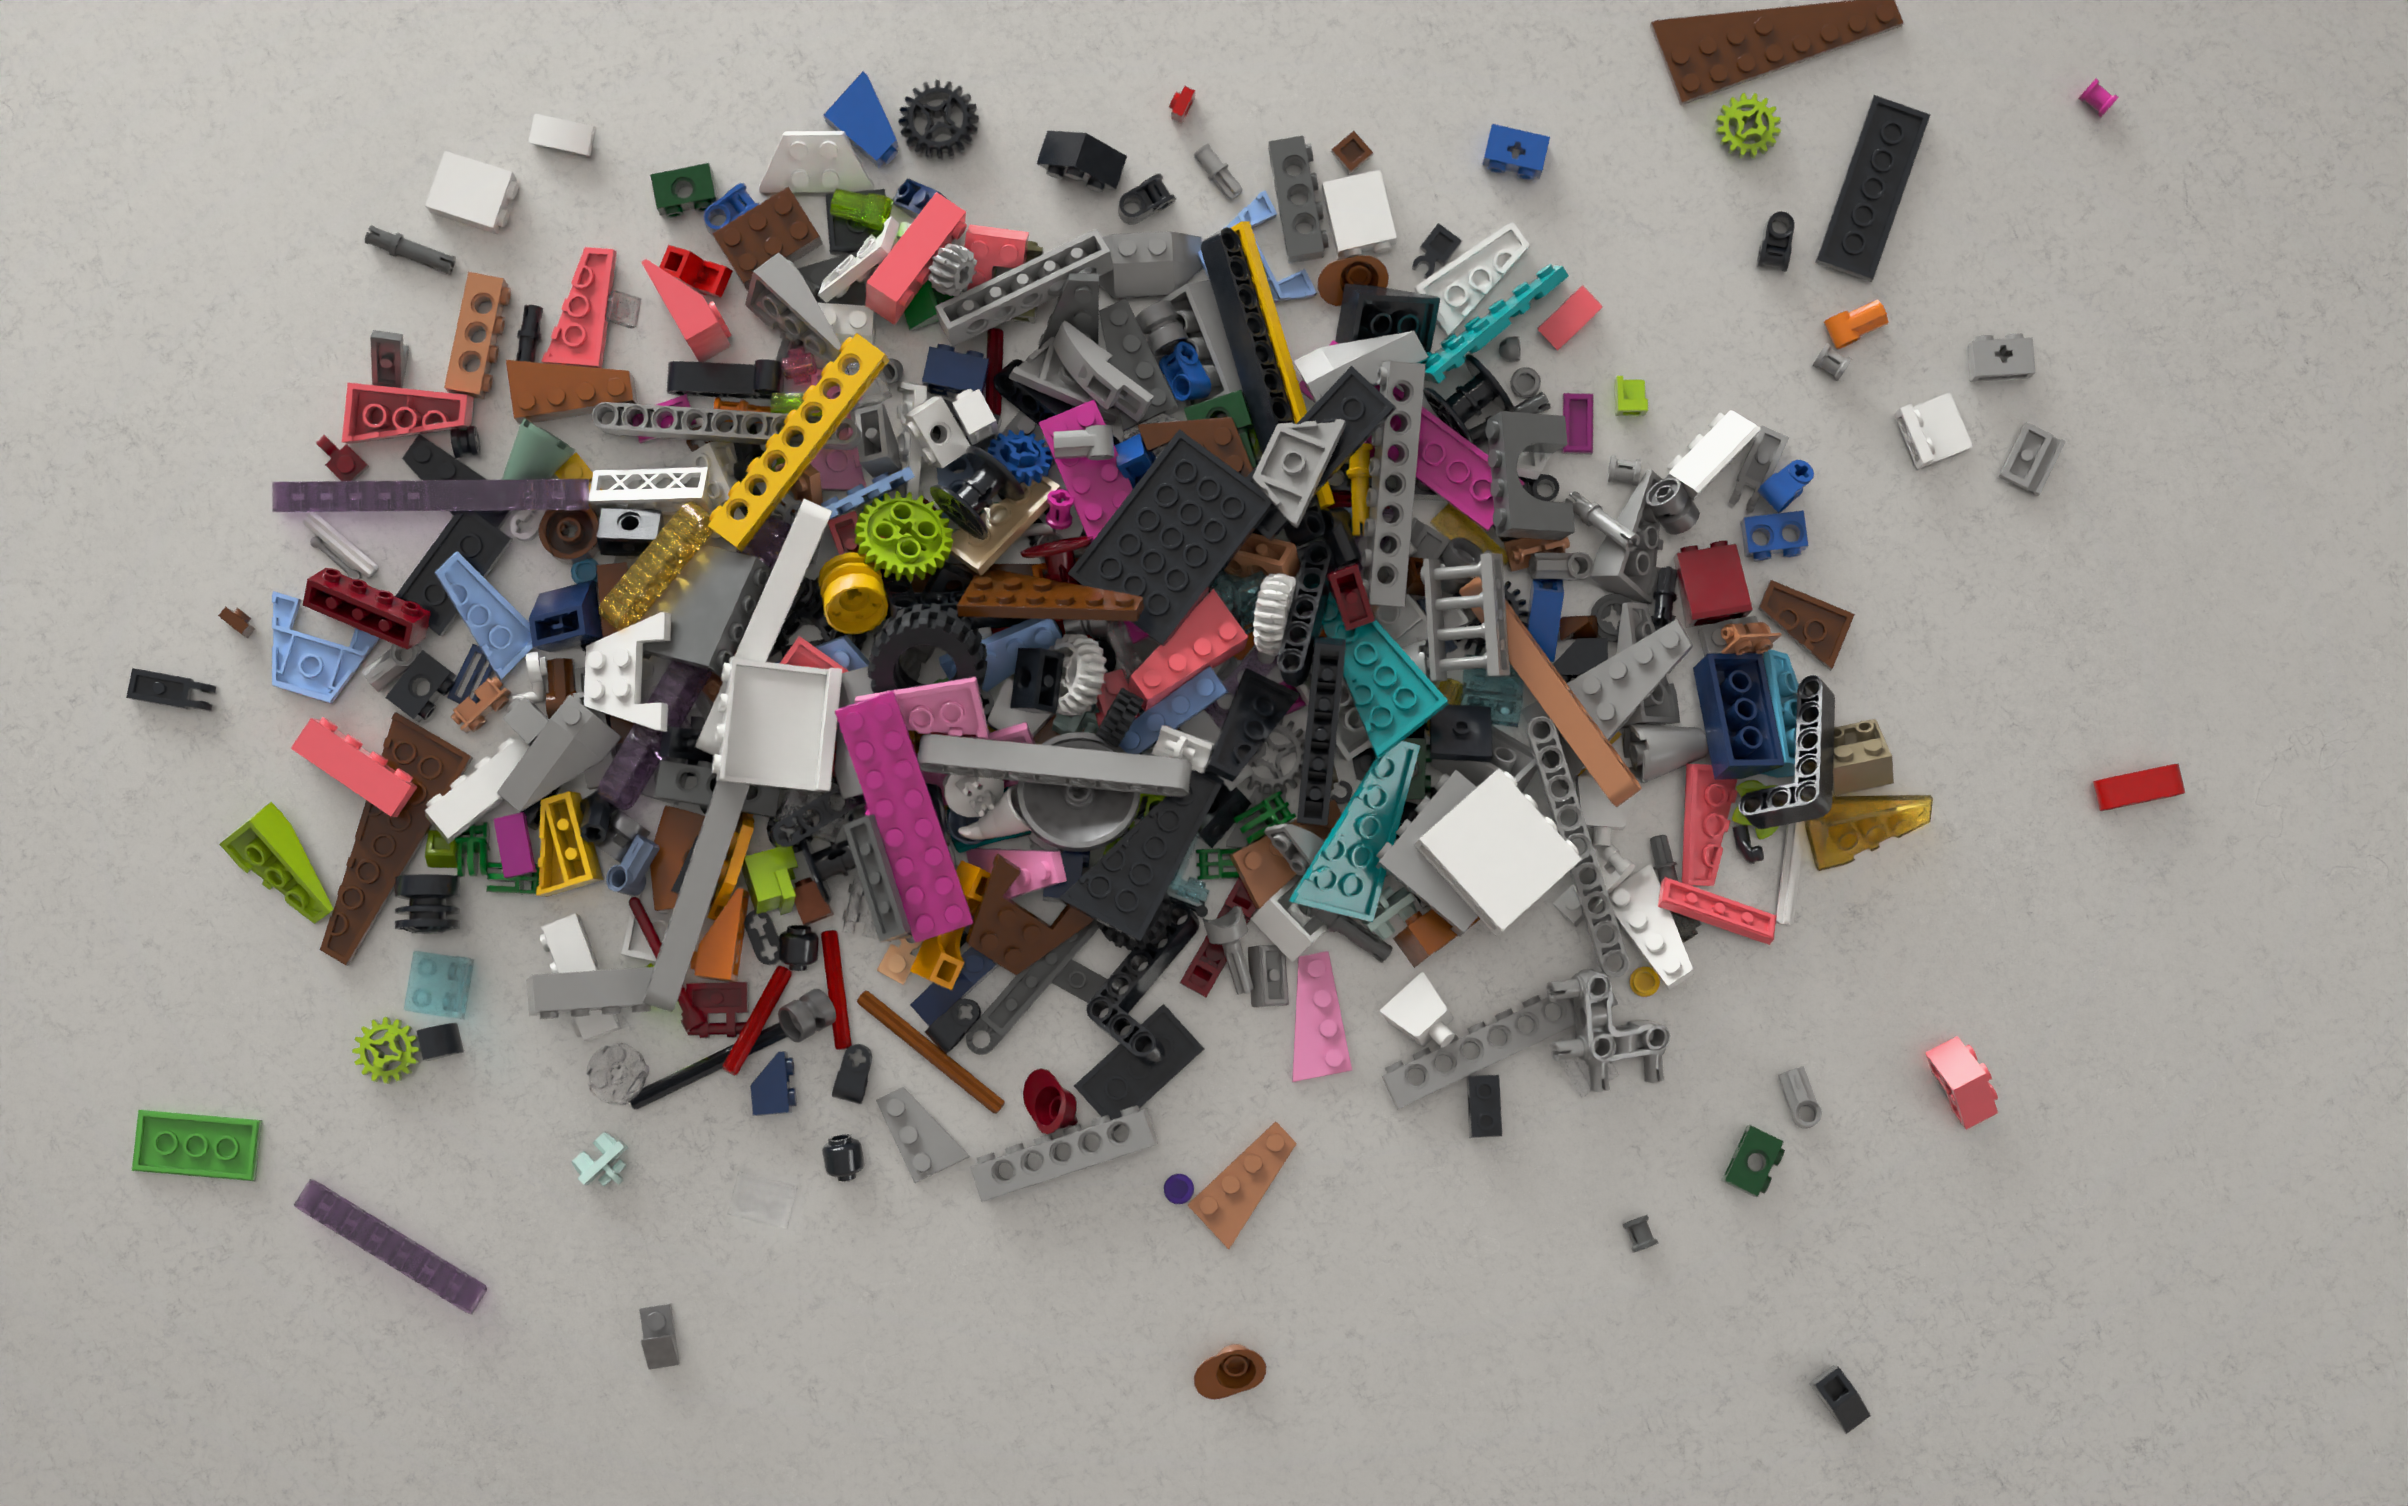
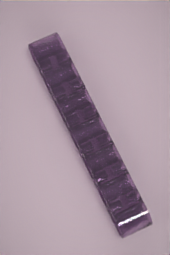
M309 1179L294 1203V1206L303 1213L469 1314H473L488 1290V1287L479 1280L313 1179Z

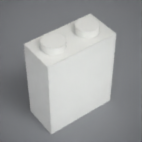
M444 150L425 207L432 214L498 234L500 227L504 228L507 223L509 211L506 209L510 199H515L519 183L516 182L517 178L511 171Z
M1381 169L1322 182V194L1337 257L1345 256L1346 259L1362 256V252L1374 250V253H1381L1392 249L1391 245H1396L1397 236Z

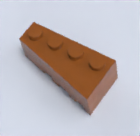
M506 360L513 415L519 425L524 418L536 423L592 414L595 406L602 402L638 404L634 377L629 371Z
M1431 909L1424 915L1418 911L1405 920L1408 926L1393 939L1415 968L1458 935L1451 930L1453 927ZM1479 916L1470 925V927H1472L1480 920Z

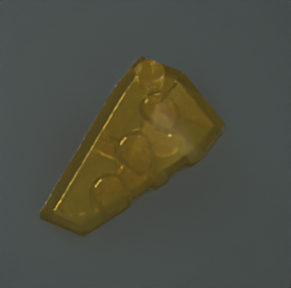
M1931 795L1833 796L1831 809L1824 817L1805 821V828L1816 869L1821 871L1846 865L1855 860L1854 855L1868 848L1872 852L1880 848V842L1892 836L1900 838L1930 823L1933 797Z

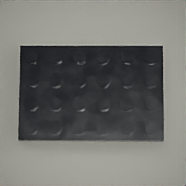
M1179 429L1068 572V575L1082 586L1143 597L1144 609L1138 621L1130 622L1159 644L1165 646L1274 504L1259 487Z

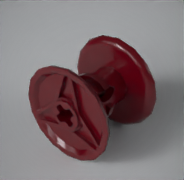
M1079 536L1056 540L1027 548L1021 551L1020 554L1024 558L1044 557L1048 572L1044 574L1045 578L1081 585L1068 575V572L1076 563L1073 550L1091 544L1093 536Z

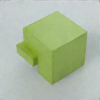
M792 846L788 848L776 847L745 856L742 872L756 914L774 909H779L780 915L793 911L796 895L791 880L796 878L793 869L798 868Z

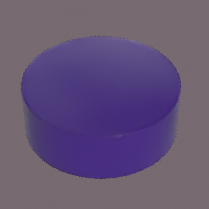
M1174 1174L1166 1180L1164 1194L1170 1202L1184 1204L1193 1196L1194 1185L1188 1176Z

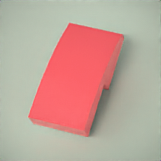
M1582 285L1537 330L1558 351L1603 306Z

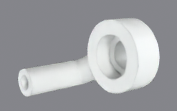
M539 652L526 654L527 669L533 692L509 695L510 704L517 699L522 701L525 697L532 703L545 701L546 692L543 675H548L546 657L540 658Z

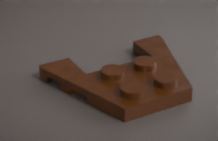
M1232 417L1138 425L1148 452L1167 445L1180 429L1245 478L1254 469Z
M997 854L966 941L968 945L1014 975H1017L1093 921V918L1066 905L1052 925H1049L1018 905L1004 894L1020 875L1021 870L1018 866Z

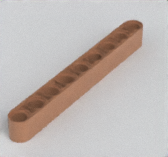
M1475 577L1459 590L1461 596L1480 595L1482 592V579ZM1505 599L1510 664L1614 806H1620L1642 789L1639 782ZM1481 607L1470 608L1482 624L1484 622V610Z

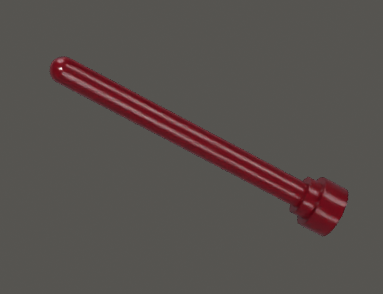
M632 897L629 899V906L657 960L662 942L640 899ZM682 985L677 1001L683 1011L681 1023L685 1031L690 1032L706 1024L708 1020L703 1010L699 1011L697 1006H693Z

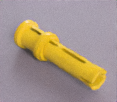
M1363 443L1349 458V470L1346 471L1348 479H1351L1353 536H1360V523H1362L1364 536V523L1366 519H1369L1370 506H1367L1366 496L1369 489V478H1372L1369 475L1370 450L1373 449V445Z

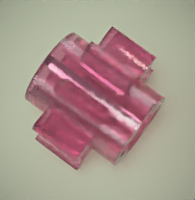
M804 347L788 350L789 357L782 358V367L786 380L794 379L795 385L811 382L810 376L817 374L814 354L811 352L805 353Z

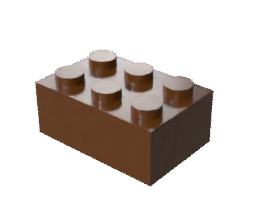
M789 186L712 233L715 241L747 291L749 290L753 271L777 253H780L786 260L795 262L823 245L820 235Z

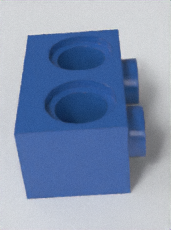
M1141 433L1115 445L1118 453L1116 457L1117 467L1124 478L1129 479L1132 488L1137 485L1157 459L1153 451H1147Z
M1804 510L1744 517L1740 522L1745 557H1753L1754 561L1771 559V554L1783 553L1785 558L1800 556L1801 551H1804L1809 546ZM1783 529H1793L1796 532L1797 540L1795 542L1786 541L1782 535ZM1753 533H1764L1767 537V544L1763 546L1757 545L1753 541Z

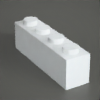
M520 736L516 740L512 737L499 746L498 750L500 752L491 759L489 756L483 758L474 766L475 772L468 777L465 775L460 776L450 785L452 790L444 796L441 794L436 795L426 804L428 807L425 810L426 818L448 844L505 800L497 794V791L530 747Z
M573 914L541 927L544 933L540 935L542 946L545 952H551L554 963L550 964L553 974L600 970L580 915ZM602 1010L589 1011L590 1015L578 1016L571 1020L576 1036H582L583 1041L587 1042L622 1029L617 1014L602 1015Z

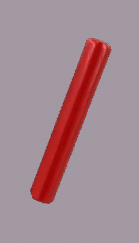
M827 930L821 932L828 997L836 1011V1020L832 1024L834 1044L837 1050H845L852 1046L838 933L836 930Z
M780 965L776 967L723 1064V1070L734 1076L738 1075L792 976L788 968Z

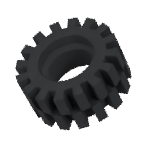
M1121 688L1095 736L1117 748L1138 714L1144 699Z

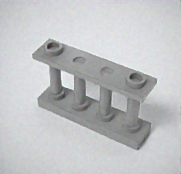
M1480 554L1478 565L1440 568V560L1423 559L1421 580L1425 585L1429 657L1426 661V668L1431 681H1447V671L1485 668L1488 671V676H1510L1502 554ZM1479 577L1482 579V592L1480 595L1442 598L1441 580ZM1481 607L1484 610V622L1480 626L1444 628L1443 610ZM1483 638L1486 640V653H1484V656L1446 659V640Z

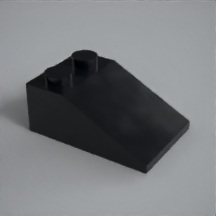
M1345 284L1335 342L1341 344L1415 331L1427 353L1432 348L1440 298L1373 285Z

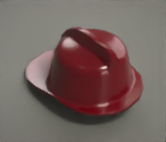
M1043 1068L1034 1070L1025 1081L1023 1099L1027 1111L1035 1121L1038 1129L1042 1133L1049 1135L1057 1129L1076 1125L1078 1120L1075 1115L1077 1111L1075 1096L1070 1091L1061 1087L1049 1070Z

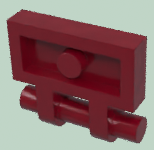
M748 982L686 984V992L693 1006H697L699 1011L703 1010L708 1020L701 1027L687 1032L688 1036L699 1035L700 1038H710V1035H727V1038L737 1037V1034L741 1033L746 1022H737V1013H749ZM726 1013V1022H709V1014Z

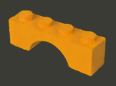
M961 860L956 872L971 915L973 916L978 905L981 903L985 892L984 887L991 873ZM965 926L924 940L910 971L952 990L964 965L960 954V941Z

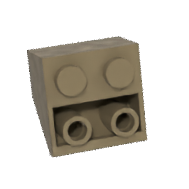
M1876 719L1834 727L1832 791L1835 796L1894 783L1892 754Z

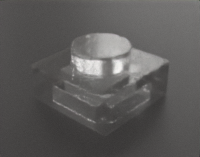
M617 290L610 292L605 321L630 329L637 327L642 298Z

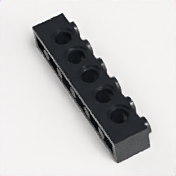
M1315 636L1297 823L1328 825L1346 639Z

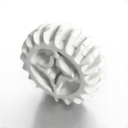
M1282 573L1269 574L1265 577L1258 592L1253 623L1254 643L1258 651L1267 655H1279L1297 579Z
M1065 634L1063 638H1057L1055 646H1050L1052 651L1065 653L1057 712L1066 716L1082 715L1084 711H1090L1091 705L1097 703V695L1102 694L1101 686L1105 683L1103 677L1107 672L1104 668L1106 658L1102 656L1103 648L1099 647L1098 642L1082 634Z

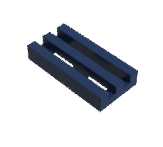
M472 644L454 681L455 684L447 696L448 699L461 704L468 696L470 697L487 661L479 646ZM477 653L482 654L462 697H458L457 694ZM490 663L479 686L488 678L491 679L495 672ZM474 694L472 700L477 704L481 700Z

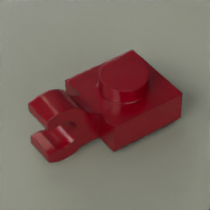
M325 435L316 442L331 458L325 465L347 487L369 467L347 444L340 450Z

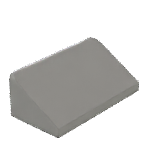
M1276 945L1248 947L1249 974L1254 989L1250 990L1252 1007L1289 1005L1285 954Z

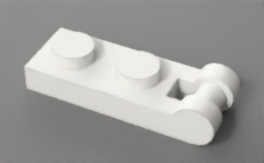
M1614 845L1607 847L1597 860L1608 895L1635 868V865L1628 858L1623 859L1620 856V851ZM1613 865L1616 870L1610 875L1606 870ZM1589 868L1579 878L1580 882L1585 885L1590 884L1595 877L1594 871ZM1573 884L1553 904L1577 927L1584 920V915ZM1594 896L1588 901L1590 912L1603 901L1599 896Z

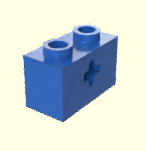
M1492 124L1482 165L1488 166V170L1496 173H1505V170L1515 172L1519 178L1534 180V177L1540 178L1550 137ZM1513 149L1519 150L1518 159L1512 158Z

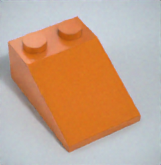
M736 889L699 943L698 951L693 952L690 968L694 969L695 976L703 979L738 982L745 932L744 921L747 916L750 897L749 892L745 889Z

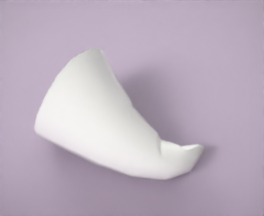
M1017 785L1009 787L995 803V808L993 810L989 809L977 822L960 827L958 829L959 834L968 839L983 840L1029 831L1030 828L1025 823L1020 812Z

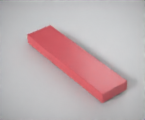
M1667 877L1662 880L1658 907L1768 945L1774 940L1776 915Z

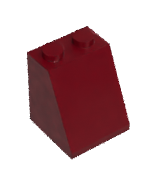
M1724 540L1710 543V548L1698 550V545L1680 548L1681 553H1677L1674 556V564L1677 571V581L1686 628L1743 618L1751 613L1753 610L1736 544L1728 545V541Z

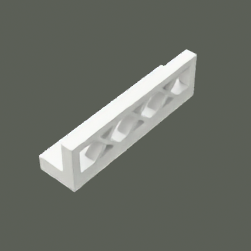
M708 467L595 470L588 502L598 517L601 515L602 508L613 509L617 507L623 509L661 510L662 515L711 514L713 503L707 494L710 470ZM700 477L698 488H686L683 485L691 478ZM663 478H671L673 480L665 489H657L654 486ZM635 479H642L645 482L637 489L629 490L626 487ZM602 480H614L616 482L609 490H600Z

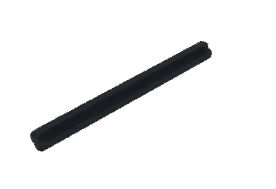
M780 1022L761 1031L749 1055L788 1037L783 1031ZM734 1044L629 1094L628 1099L632 1108L639 1109L722 1069Z

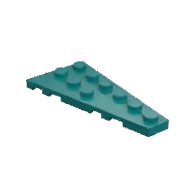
M1551 264L1545 266L1536 273L1538 278L1530 284L1528 282L1520 284L1512 291L1514 295L1506 301L1501 299L1488 308L1490 313L1482 319L1479 316L1472 319L1464 326L1466 329L1458 336L1452 334L1440 343L1442 348L1435 353L1427 352L1428 359L1420 362V364H1425L1424 381L1437 384L1442 382L1446 378L1443 374L1444 371L1447 372L1454 368H1459L1465 363L1466 357L1464 355L1467 352L1473 354L1482 349L1512 324L1509 320L1510 317L1522 315L1531 308V303L1529 302L1531 299H1541L1569 277L1564 267L1557 265L1552 267Z
M1313 584L1308 589H1314L1319 585ZM1331 592L1329 593L1322 627L1327 637L1346 639L1343 678L1376 758L1379 760L1447 706L1448 700L1376 619L1371 623L1346 631L1336 601L1332 597Z
M1401 741L1379 760L1377 758L1374 760L1290 897V902L1370 922L1374 921L1387 872L1382 867L1379 869L1375 867L1381 860L1376 855L1387 842L1391 845L1395 842L1397 835L1395 832L1400 824L1420 745Z

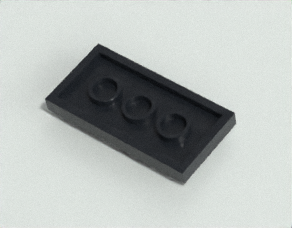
M463 503L395 597L404 601L415 602L421 608L430 611L428 627L439 636H443L459 612L444 590L435 572L458 551L486 578L513 539Z
M1164 1004L1141 1024L1164 1046V1057L1158 1064L1151 1066L1142 1063L1119 1044L1074 1085L1101 1117L1109 1115L1110 1120L1122 1117L1121 1110L1136 1105L1140 1109L1204 1050V1047ZM1152 1043L1146 1044L1142 1049V1053L1148 1052L1152 1047ZM1117 1125L1114 1128V1131H1116L1121 1125Z

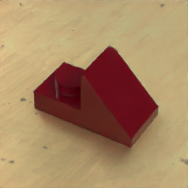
M1354 564L1329 573L1330 592L1336 601L1345 630L1348 631L1375 621L1358 565Z

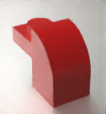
M668 245L659 268L699 294L705 296L709 294L722 298L733 272L727 266L703 260L689 250Z

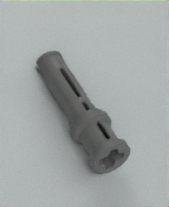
M1308 907L1306 911L1307 916H1314L1327 925V930L1330 932L1337 931L1381 963L1388 958L1393 949L1391 945L1382 941L1349 916L1313 907Z

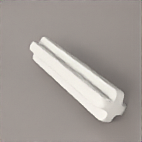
M311 511L307 514L303 524L365 577L370 578L376 573L378 569L377 564L317 513Z

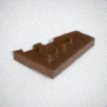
M1773 580L1769 581L1758 608L1829 670H1832L1855 615Z

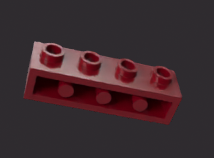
M324 568L308 578L303 599V606L407 650L426 638L430 611L421 608L415 602L399 599L389 591L373 588L363 580L352 579L342 575L337 569Z

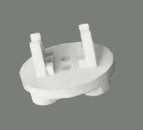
M948 774L943 780L944 797L948 806L955 813L965 817H982L989 809L993 810L995 808V803L1004 794L1003 779Z

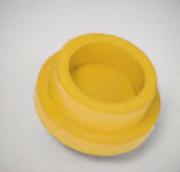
M1646 966L1639 967L1632 972L1629 985L1636 995L1648 997L1658 990L1660 978L1652 968Z

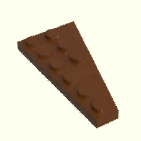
M989 568L982 576L976 573L957 604L958 616L1105 621H1138L1144 609L1143 597L992 568Z

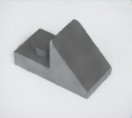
M671 1304L640 1308L643 1332L641 1345L648 1369L680 1365Z

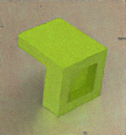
M1617 376L1614 381L1615 416H1645L1648 411V398H1645V381L1643 379L1623 380V376Z

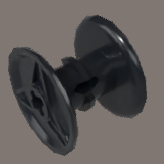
M1467 353L1465 364L1473 377L1464 386L1456 387V392L1446 400L1431 388H1424L1423 393L1438 418L1472 443L1473 439L1464 423L1474 415L1479 417L1482 414L1481 410L1491 401L1502 411L1514 412L1515 409L1507 393L1491 372L1477 358Z
M971 445L966 449V457L971 467L975 470L970 479L966 478L962 483L963 487L957 493L947 487L934 485L930 487V494L939 508L956 525L973 537L984 540L988 537V528L979 515L984 507L989 508L993 504L992 499L997 493L1008 499L1018 501L1024 498V491L1013 474L1002 463L981 448Z
M853 813L849 815L848 822L857 820ZM806 837L799 841L803 854L820 894L826 904H829L832 897L827 880L841 874L846 877L849 875L848 871L856 868L848 840L846 839L839 843H836L835 840L831 841V846L814 852Z

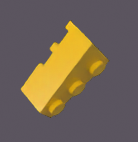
M568 791L541 800L539 829L541 848L540 857H538V867L540 868L539 886H537L536 896L549 897L604 880L594 842L587 843L580 836L584 816L580 808L581 793Z

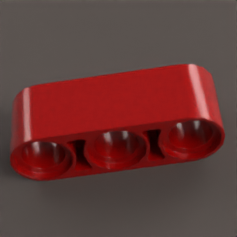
M2179 763L2093 781L2100 811L2185 794Z

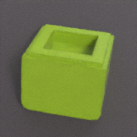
M429 830L425 849L427 866L430 868H457L458 846L455 839L448 844L437 830Z

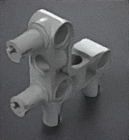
M1584 969L1575 974L1570 980L1548 982L1547 989H1553V991L1547 992L1550 1001L1574 998L1576 1039L1552 1043L1551 1049H1557V1051L1552 1052L1553 1059L1556 1062L1577 1057L1584 1060L1589 1065L1590 1091L1603 1092L1602 1088L1604 1091L1610 1090L1607 1065L1610 1061L1637 1056L1644 1057L1645 1082L1653 1083L1657 1082V1079L1658 1081H1664L1662 1054L1665 1053L1666 1047L1670 1042L1669 1030L1667 1027L1649 1020L1628 1021L1627 1025L1614 1027L1612 1025L1611 1004L1614 1003L1611 980L1608 976L1590 969ZM1595 979V986L1590 991V984ZM1652 1031H1654V1036L1652 1040L1649 1041V1035ZM1599 1039V1046L1594 1050V1045Z

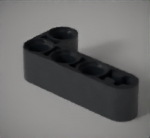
M763 359L756 360L755 365L671 361L668 363L666 393L678 396L686 394L687 396L781 400L783 399L785 369L779 361Z

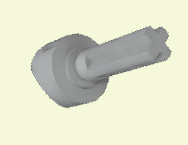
M1234 906L1226 915L1218 919L1207 920L1203 918L1209 942L1212 944H1222L1236 993L1239 995L1251 992L1250 990L1254 989L1239 940L1248 932L1242 908Z

